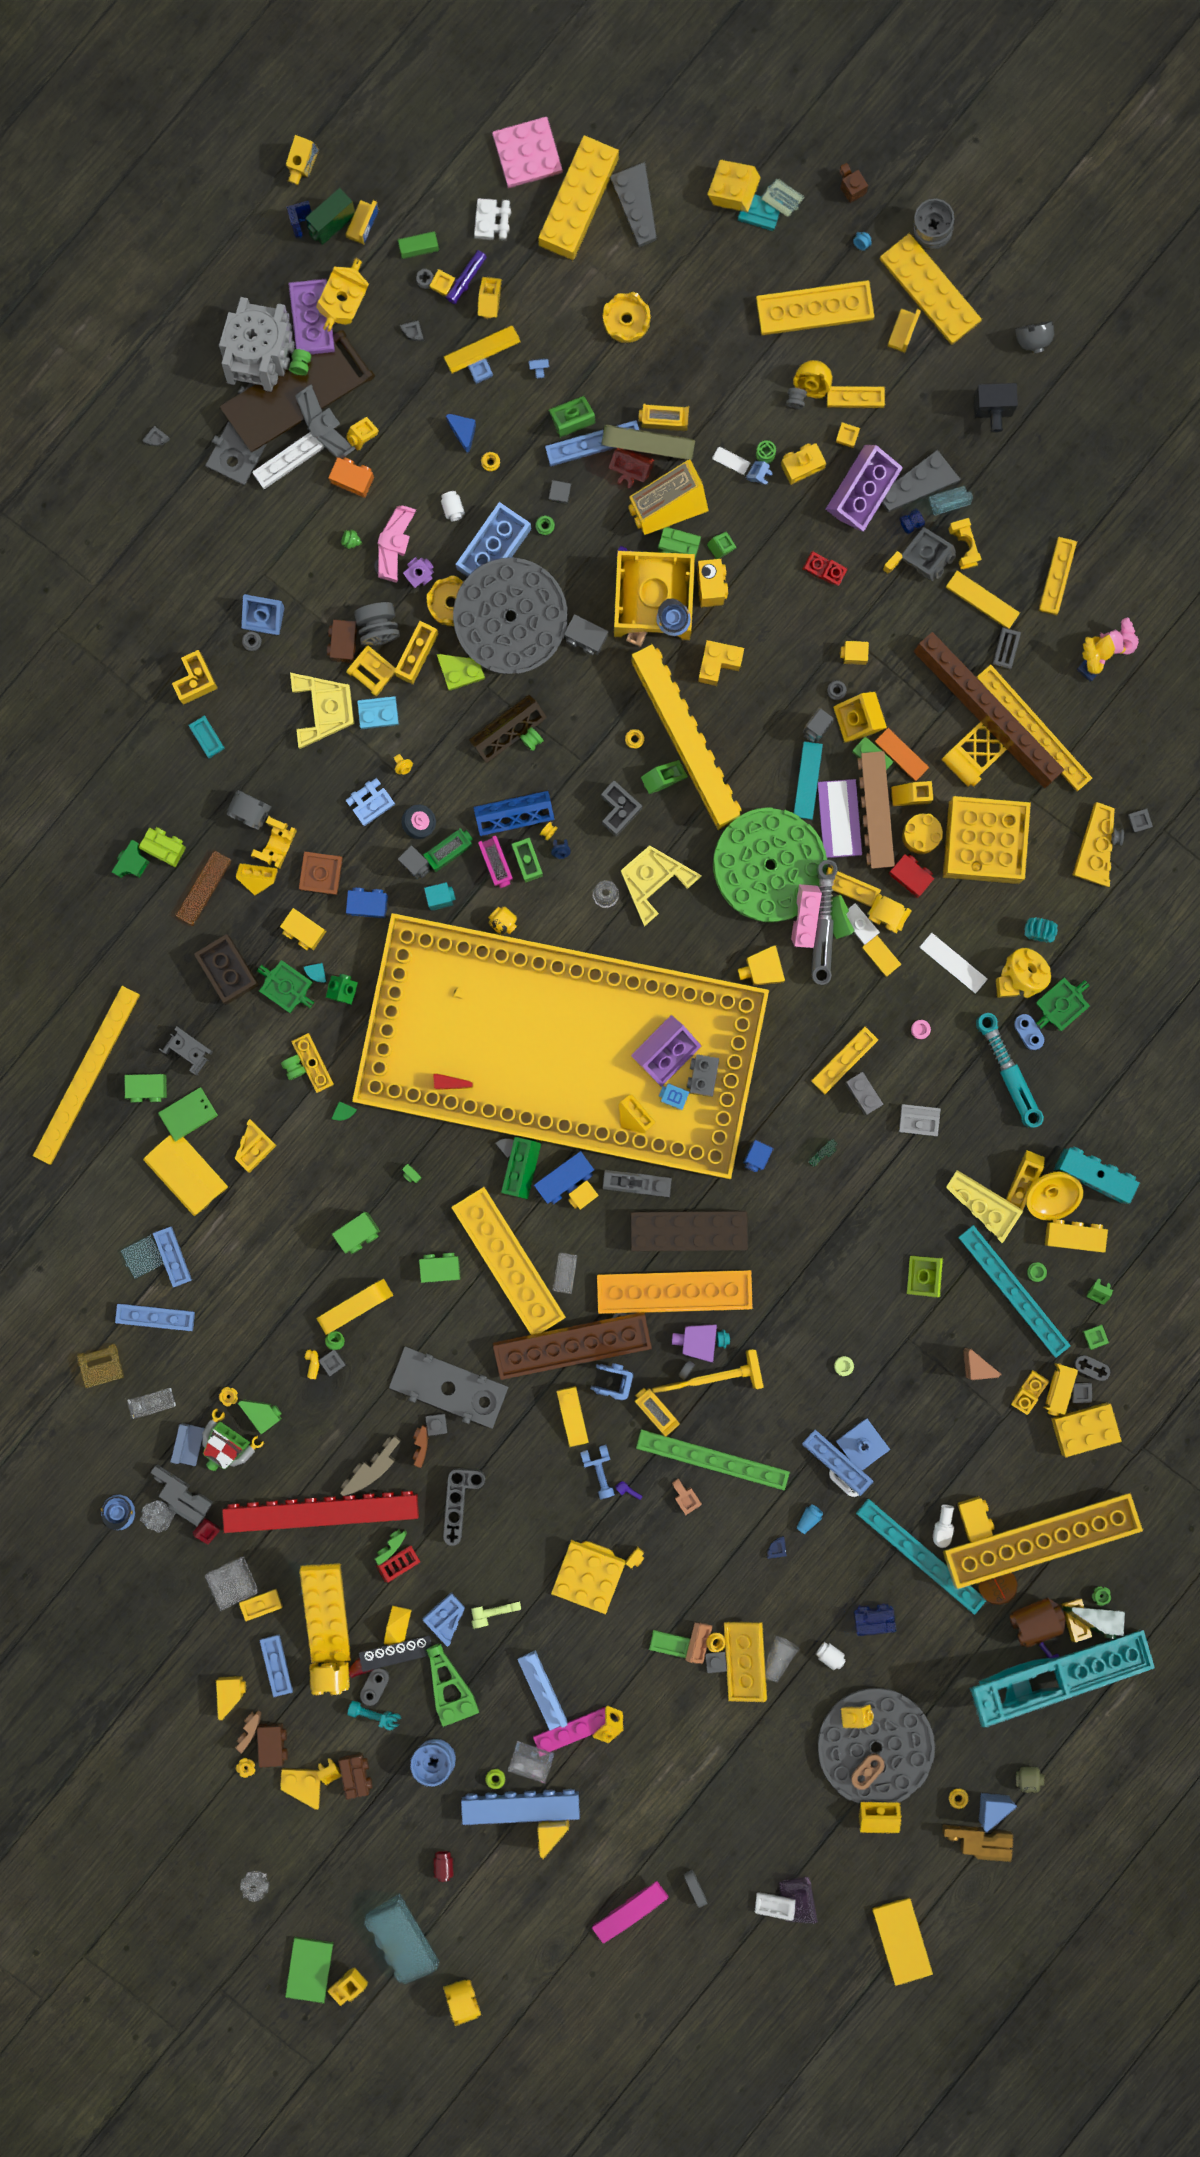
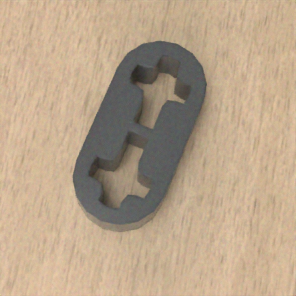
M1079 1355L1074 1360L1076 1370L1096 1380L1104 1381L1110 1376L1109 1367L1093 1358ZM1085 1358L1086 1363L1091 1365L1090 1369L1087 1367L1080 1369L1079 1361H1083ZM1094 1367L1098 1369L1104 1367L1105 1375L1098 1377L1099 1373L1093 1371Z
M693 1869L684 1873L697 1906L700 1908L708 1904Z

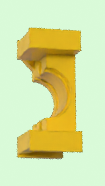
M969 518L952 522L948 528L950 535H955L958 537V541L963 540L969 545V551L959 561L960 569L963 570L977 566V561L982 560L975 545Z
M268 816L266 823L273 827L269 842L262 853L253 850L251 857L266 861L269 865H271L272 861L276 862L275 866L280 869L297 830L291 827V830L288 831L286 830L288 827L287 823L284 824Z

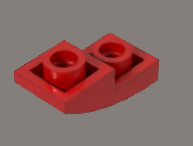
M811 552L803 570L839 586L847 568L833 560H827L819 554Z

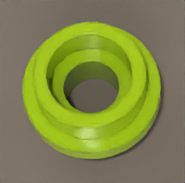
M492 1769L486 1775V1783L492 1789H499L505 1783V1775L499 1769ZM495 1775L499 1777L497 1782L492 1780V1777Z

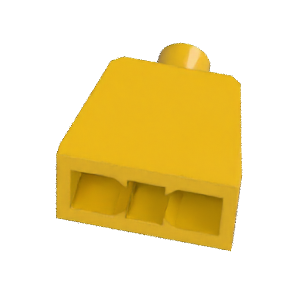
M776 945L746 959L748 966L738 969L740 980L751 978L753 985L775 984L785 981Z

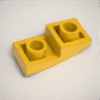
M1032 1370L1011 1405L1028 1415L1038 1401V1397L1049 1383V1380Z

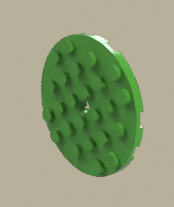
M760 808L742 814L724 830L715 848L713 870L721 894L736 911L757 921L780 922L798 916V905L796 902L799 884L820 886L817 865L821 861L827 860L817 832L810 824L799 818L798 815L787 810ZM767 860H772L775 863L774 870H769L765 867ZM825 864V865L823 866V868H822V872H823L825 875H826L827 864Z

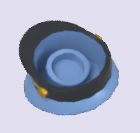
M670 598L663 601L657 613L659 628L671 636L681 635L687 631L691 621L689 610L679 600Z
M113 1495L105 1501L101 1508V1517L104 1525L111 1530H123L131 1525L135 1517V1508L127 1496Z

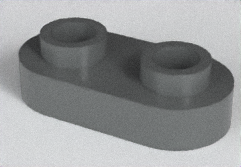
M381 1667L374 1669L370 1673L360 1694L364 1704L371 1706L380 1699L389 1680V1674L386 1669ZM377 1675L382 1676V1681H377L375 1677ZM367 1693H372L374 1697L368 1699Z

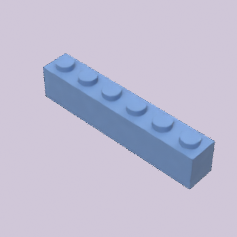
M564 1789L563 1792L555 1793V1790H544L543 1793L525 1791L524 1794L505 1792V1795H497V1793L491 1792L486 1793L485 1796H477V1794L471 1793L466 1794V1797H462L461 1801L462 1825L574 1820L580 1818L579 1791L574 1792V1789Z

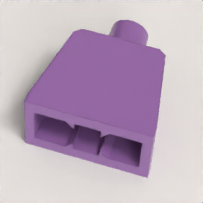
M717 1325L685 1326L684 1334L673 1333L672 1345L683 1346L682 1354L713 1362Z

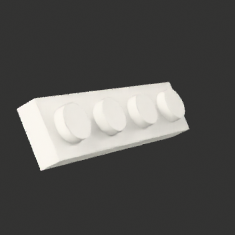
M308 433L252 473L263 489H266L325 448V446L313 437L311 433Z

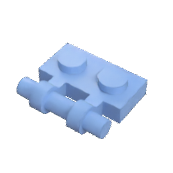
M377 778L365 783L362 789L357 792L354 791L346 799L349 806L355 802L359 805L353 811L364 826L395 805L384 788L379 792L376 791L375 788L380 785ZM370 792L373 796L363 802L361 798Z

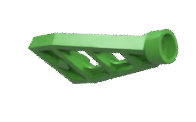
M441 1644L427 1648L426 1650L431 1662L435 1705L442 1726L444 1727L478 1714L479 1709L473 1693L444 1653ZM446 1666L452 1678L441 1682L437 1670L440 1667ZM454 1684L461 1692V1697L454 1701L446 1702L443 1689L447 1685Z

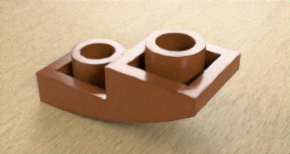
M425 1425L421 1429L417 1428L413 1437L416 1439L415 1445L421 1447V1449H416L413 1460H416L414 1465L420 1468L424 1463L428 1447V1431Z

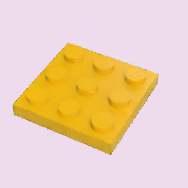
M571 1540L551 1594L606 1614L626 1560Z

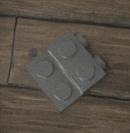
M923 527L903 552L902 560L916 568L918 573L933 582L935 578L938 579L942 576L944 566L954 561L956 551L952 544Z

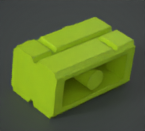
M157 827L155 830L149 828L139 848L176 867L186 848L182 845L183 841L175 836H172V838L165 836L166 832Z

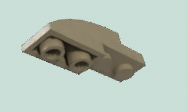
M396 1435L393 1439L389 1437L382 1445L385 1448L381 1454L377 1452L372 1458V1466L366 1461L363 1465L359 1463L352 1471L355 1474L351 1480L347 1478L342 1484L341 1488L343 1491L340 1494L345 1496L361 1490L386 1472L395 1461L390 1454L400 1443L401 1439Z

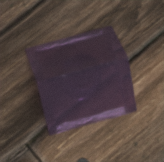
M809 1877L779 1882L781 1897L796 1900L794 1919L786 1921L817 1923Z

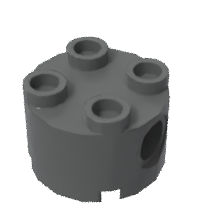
M237 790L227 809V815L240 821L245 819L244 824L259 830L263 826L271 806Z

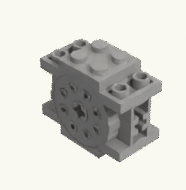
M240 297L236 313L228 312L219 344L223 357L222 367L228 384L235 385L236 380L263 385L265 391L272 392L273 385L277 384L278 375L284 376L285 370H288L290 365L289 355L293 352L295 345L294 341H292V324L289 323V313H287L285 305L277 304L276 308L249 304L248 298Z

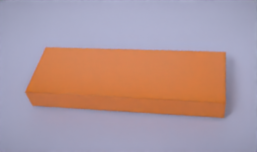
M889 728L874 742L915 782L929 769Z

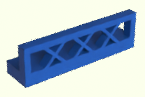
M548 791L474 807L480 836L554 820ZM548 808L549 815L540 816L537 814L541 809ZM523 813H528L530 815V817L526 820H522L519 818V816ZM504 817L512 819L508 824L500 822ZM490 821L493 823L490 828L482 829V822Z

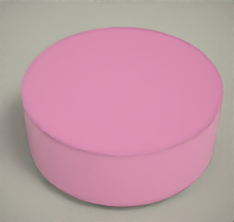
M918 1020L911 1026V1034L916 1039H924L930 1034V1025L924 1020Z

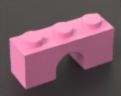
M799 884L796 902L798 905L797 921L793 923L791 936L794 946L814 948L822 894L818 886Z

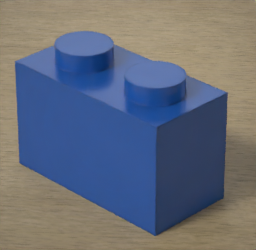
M353 888V891L348 890L346 914L350 916L386 918L388 895L379 889H372V892H364L363 888Z

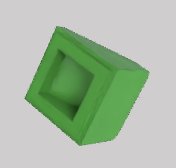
M727 532L712 538L707 544L716 559H720L737 548Z

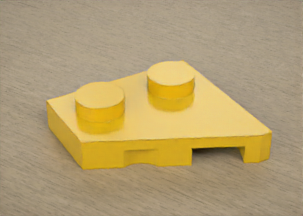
M251 1119L247 1122L248 1126L245 1135L242 1136L241 1146L235 1156V1159L249 1173L277 1146Z
M282 1768L281 1790L310 1807L319 1809L321 1780H319L317 1772L320 1770Z

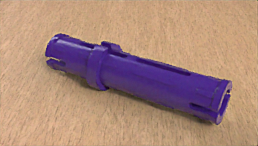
M477 250L460 277L455 279L454 286L446 295V299L449 302L456 304L463 291L468 289L467 285L484 260H486L484 253Z

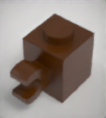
M847 163L840 166L839 172L843 177L840 188L849 203H852L867 193L868 184L859 170L852 173Z

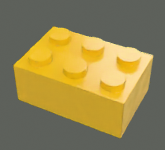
M1102 1403L1051 1418L1060 1451L1064 1457L1122 1442L1110 1403Z

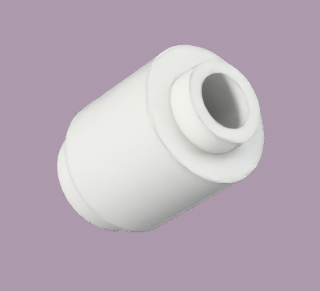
M456 491L444 493L441 496V503L446 519H451V521L461 519L464 510L459 495L456 494Z
M824 1642L816 1652V1655L819 1657L818 1659L832 1670L840 1669L846 1661L844 1659L845 1654L830 1643Z

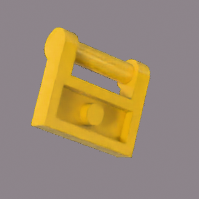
M367 645L346 673L350 676L353 675L368 687L374 696H377L394 676L396 668ZM360 665L380 680L377 685L358 670Z

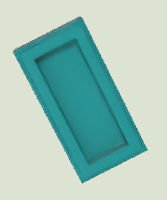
M205 716L188 725L208 758L225 749Z

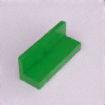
M518 1137L514 1138L501 1193L528 1199L541 1143Z

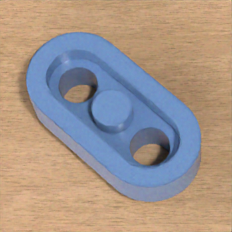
M1027 1014L1018 1016L1014 1021V1028L1025 1046L1030 1050L1041 1048L1044 1044V1036L1033 1018ZM1023 1020L1028 1022L1027 1027L1022 1026ZM1032 1037H1037L1038 1042L1036 1044L1032 1042Z

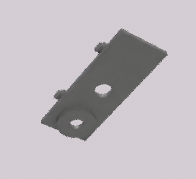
M249 383L247 388L241 386L238 393L244 392L255 384ZM228 422L221 437L214 436L212 442L216 446L205 466L245 486L267 444L254 452H250L231 423ZM231 457H235L238 460V464L234 467L227 464L228 459Z
M406 1346L389 1386L390 1389L410 1396L408 1401L415 1403L418 1399L463 1417L462 1422L469 1424L470 1420L492 1429L509 1388L487 1379L484 1375H477L436 1359L433 1355L424 1354ZM446 1381H450L455 1385V1392L452 1395H445L442 1392V1385ZM485 1396L490 1399V1405L487 1408L480 1406L479 1400L481 1397Z

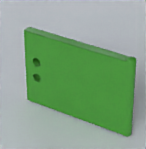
M201 1087L158 1113L175 1142L218 1116Z

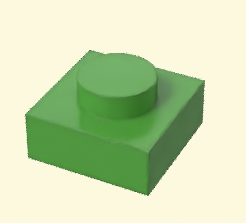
M409 1164L402 1169L405 1172L403 1176L410 1183L412 1181L418 1183L422 1179Z
M1102 1325L1083 1331L1090 1350L1109 1343Z

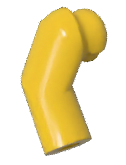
M307 1350L305 1359L311 1360L307 1377L316 1379L319 1369L318 1353L315 1350Z

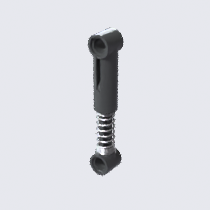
M823 860L817 865L819 888L822 894L813 948L811 979L820 985L827 984L832 976L831 959L834 920L831 919L832 916L830 915V912H832L831 902L833 901L831 899L833 896L831 892L834 885L833 879H835L838 870L836 863L832 860ZM825 864H829L832 867V872L829 875H825L822 872ZM822 946H824V948H823V965H821V950H822ZM819 970H824L826 973V977L823 980H818L816 977V973Z

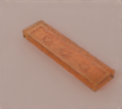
M214 850L176 917L194 926L232 860Z

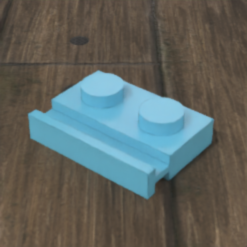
M395 696L357 701L361 729L399 725Z

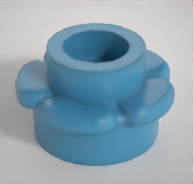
M858 232L854 239V244L858 249L865 250L872 244L871 237L866 232Z

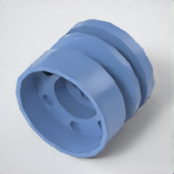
M431 1739L424 1742L411 1759V1770L416 1780L425 1786H436L443 1783L455 1767L456 1756L453 1748L449 1743L441 1739ZM432 1758H438L439 1760L437 1763L431 1762Z

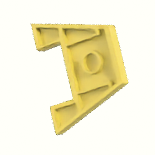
M290 673L293 693L312 691L315 727L297 729L299 749L354 724L349 685Z
M650 845L621 870L644 927L659 914L647 899L675 875L688 889L702 877V875Z

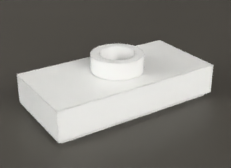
M856 903L849 908V912L846 915L855 930L854 933L865 945L880 932Z
M758 1892L755 1913L792 1921L794 1919L796 1900Z

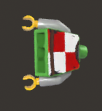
M218 1409L212 1412L213 1419L208 1422L202 1433L203 1446L205 1448L203 1454L209 1459L206 1466L212 1471L217 1470L219 1466L226 1469L229 1465L235 1467L245 1463L253 1455L255 1449L263 1445V1441L259 1446L254 1444V1440L258 1437L255 1436L252 1439V1444L249 1446L250 1442L228 1426L222 1422L217 1424L218 1421L223 1420L225 1417L223 1412L220 1418H216L215 1414Z

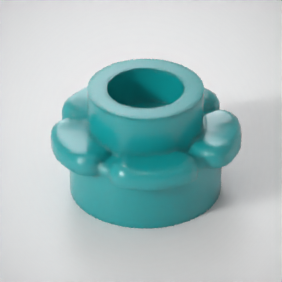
M725 1330L716 1332L718 1347L725 1349L726 1345L730 1344L729 1333H726Z

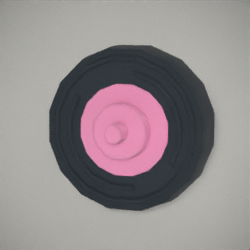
M419 804L409 807L404 812L401 823L404 831L411 838L423 839L432 834L435 829L436 819L428 807Z

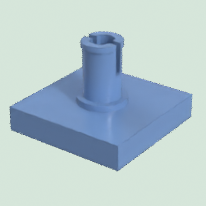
M867 1418L836 1440L849 1460L860 1470H864L890 1450Z

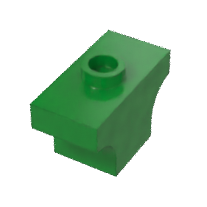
M131 840L126 850L120 852L117 858L118 863L112 873L120 878L126 874H133L138 878L141 877L149 861L141 856L139 843Z

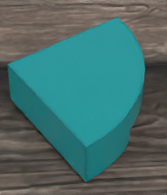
M323 963L304 967L306 974L312 980L326 983Z

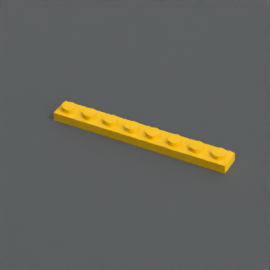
M992 665L988 666L976 677L1065 769L1061 774L1076 791L1080 790L1092 779L1088 772Z

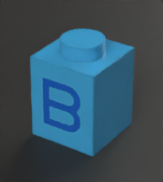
M668 1083L667 1087H662L658 1097L662 1098V1103L682 1111L689 1092Z

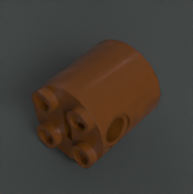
M1048 1597L1013 1611L1009 1615L1013 1629H1018L1019 1631L1017 1638L1021 1647L1026 1646V1648L1061 1635L1064 1631L1066 1619L1060 1605Z

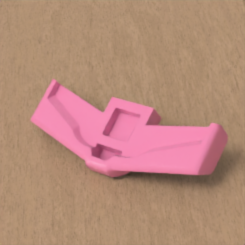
M406 506L396 507L383 532L380 533L377 543L379 578L397 583V554L405 555L410 536L403 533L416 512L415 509Z

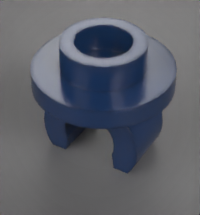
M564 839L563 845H557V840L553 841L551 853L554 857L564 859L570 855L571 851L570 847H568L567 839Z

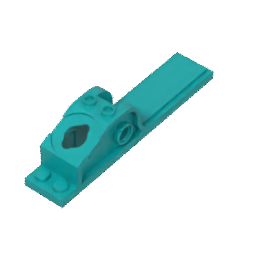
M1139 1630L1065 1656L1032 1660L1007 1668L979 1681L980 1685L972 1687L971 1691L981 1726L987 1727L1154 1669L1155 1667L1144 1630ZM1046 1671H1055L1059 1687L1044 1688L1032 1692L1029 1682L1030 1678ZM1006 1687V1699L1001 1704L997 1690Z

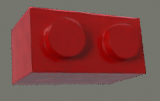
M904 855L890 871L889 875L918 898L934 880L933 874L924 867L922 869L917 865L918 861L913 856Z

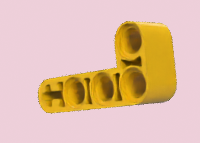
M382 1279L316 1319L325 1335L392 1297L393 1293L386 1281Z

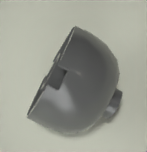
M1052 321L1041 322L1035 325L1031 324L1015 330L1020 346L1025 350H1032L1033 353L1043 352L1044 347L1050 345L1054 337Z

